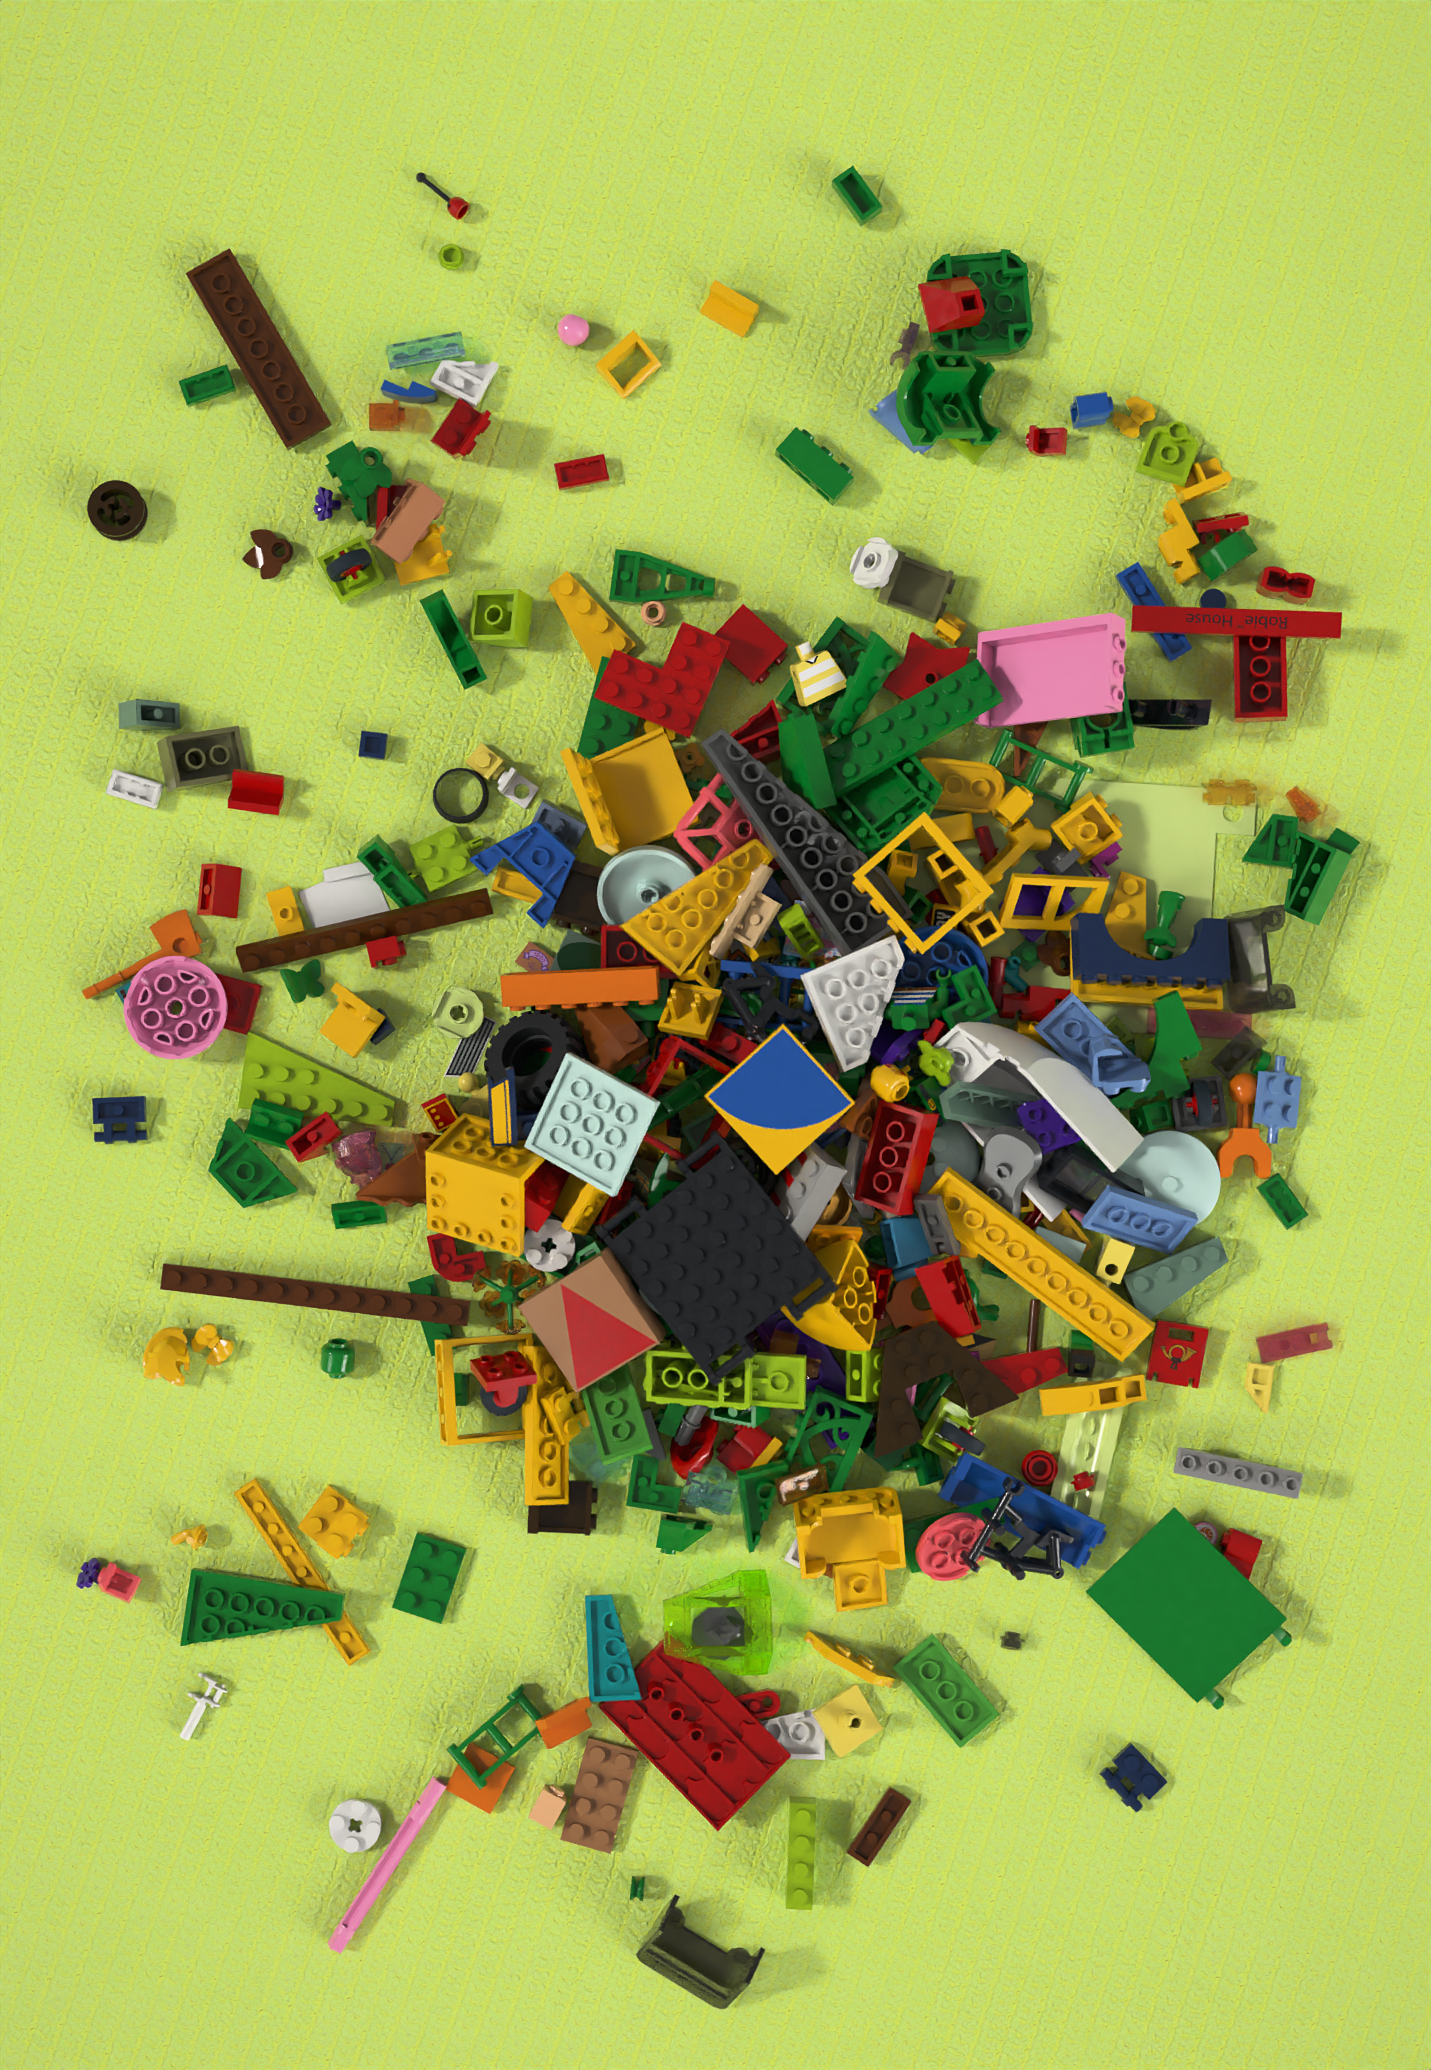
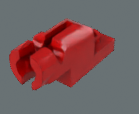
M1028 985L1026 995H1024V992L1002 993L998 1016L999 1018L1014 1019L1015 1013L1018 1011L1019 1020L1041 1022L1055 1008V1000L1058 999V1004L1061 1003L1071 993V989Z

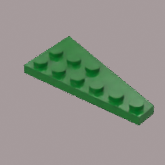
M193 1568L191 1569L180 1646L267 1633L274 1630L292 1629L299 1626L341 1621L346 1593Z

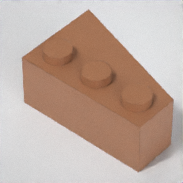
M407 478L404 483L408 488L402 498L396 497L393 502L396 508L389 517H384L370 541L378 550L399 564L410 558L413 553V546L418 540L421 541L426 536L429 530L427 527L432 520H436L444 510L443 505L446 502L424 483Z

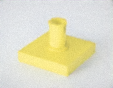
M852 1684L811 1712L839 1758L883 1729L857 1684Z

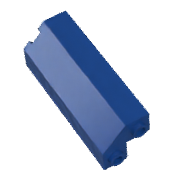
M965 1451L962 1456H959L956 1466H952L937 1494L940 1498L958 1506L999 1496L1000 1500L1005 1491L1002 1486L1003 1481L1006 1477H1010L1014 1482L1011 1488H1014L1018 1481L1025 1486L1024 1492L1018 1497L1014 1496L1010 1505L1023 1515L1022 1522L1026 1526L1039 1533L1049 1524L1070 1533L1074 1538L1073 1544L1060 1542L1061 1560L1079 1569L1081 1565L1085 1566L1090 1558L1091 1552L1088 1551L1089 1548L1094 1549L1096 1544L1101 1545L1107 1531L1104 1530L1106 1525ZM1004 1513L1005 1523L1002 1525L1005 1530L1022 1538L1012 1527L1011 1518Z

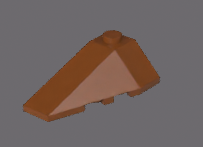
M603 1002L601 1007H587V1003H577V1007L574 1008L575 1014L580 1024L589 1060L593 1065L613 1075L647 1054L648 1039L620 1006H613V1002Z

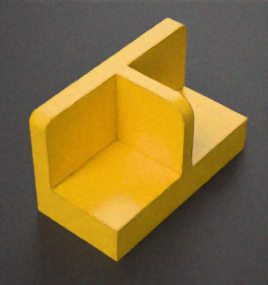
M1212 458L1201 464L1198 462L1193 464L1185 487L1172 484L1182 506L1228 486L1232 478L1229 471L1223 472L1218 459Z

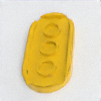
M922 757L918 759L943 788L934 809L985 814L992 811L1004 798L1006 788L1004 778L997 768L988 763L939 757Z

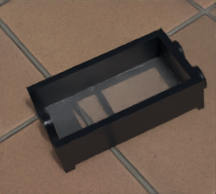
M1075 1143L1055 1150L1053 1156L1046 1163L1041 1164L1037 1171L1038 1184L1041 1190L1085 1215L1108 1185L1146 1196L1142 1180L1139 1178L1135 1179L1120 1169L1112 1173L1098 1156Z

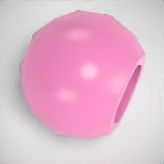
M568 314L558 323L557 332L563 343L569 346H578L588 338L590 328L586 320L579 316Z

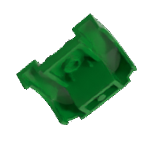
M923 351L919 352L904 370L897 387L896 408L898 418L913 446H933L938 439H969L972 445H992L1002 431L1000 427H994L986 420L982 409L983 391L990 378L996 372L989 361L985 364L973 357L974 352Z

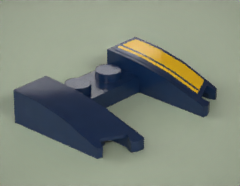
M513 1066L505 1068L508 1076L496 1083L492 1081L491 1077L487 1078L491 1146L518 1145V1140L528 1139L540 1110L516 1112Z

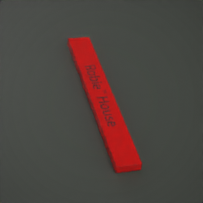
M1133 605L1131 632L1340 640L1342 612Z

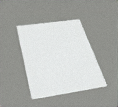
M369 872L327 883L323 881L298 892L313 928L389 911L390 909L380 886L373 880L374 875Z

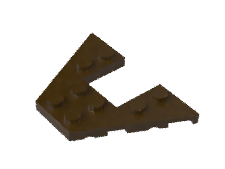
M933 1320L885 1339L883 1343L882 1375L878 1396V1417L875 1427L876 1438L873 1457L879 1458L924 1439L905 1389L952 1371L969 1418L977 1417L1018 1400L1019 1396Z

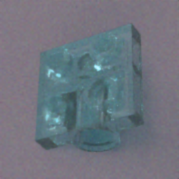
M718 1465L707 1467L703 1475L689 1471L680 1501L692 1508L702 1507L709 1509L717 1515L726 1514L730 1516L740 1485L726 1482L727 1474ZM709 1478H714V1479H716L719 1483H718V1484H712V1483H710V1482L708 1481V1479H709Z

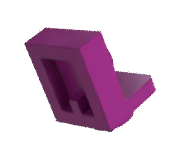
M1117 841L1088 861L1091 865L1088 869L1093 877L1110 878L1102 864L1104 863L1108 867L1119 859L1117 853L1122 848Z

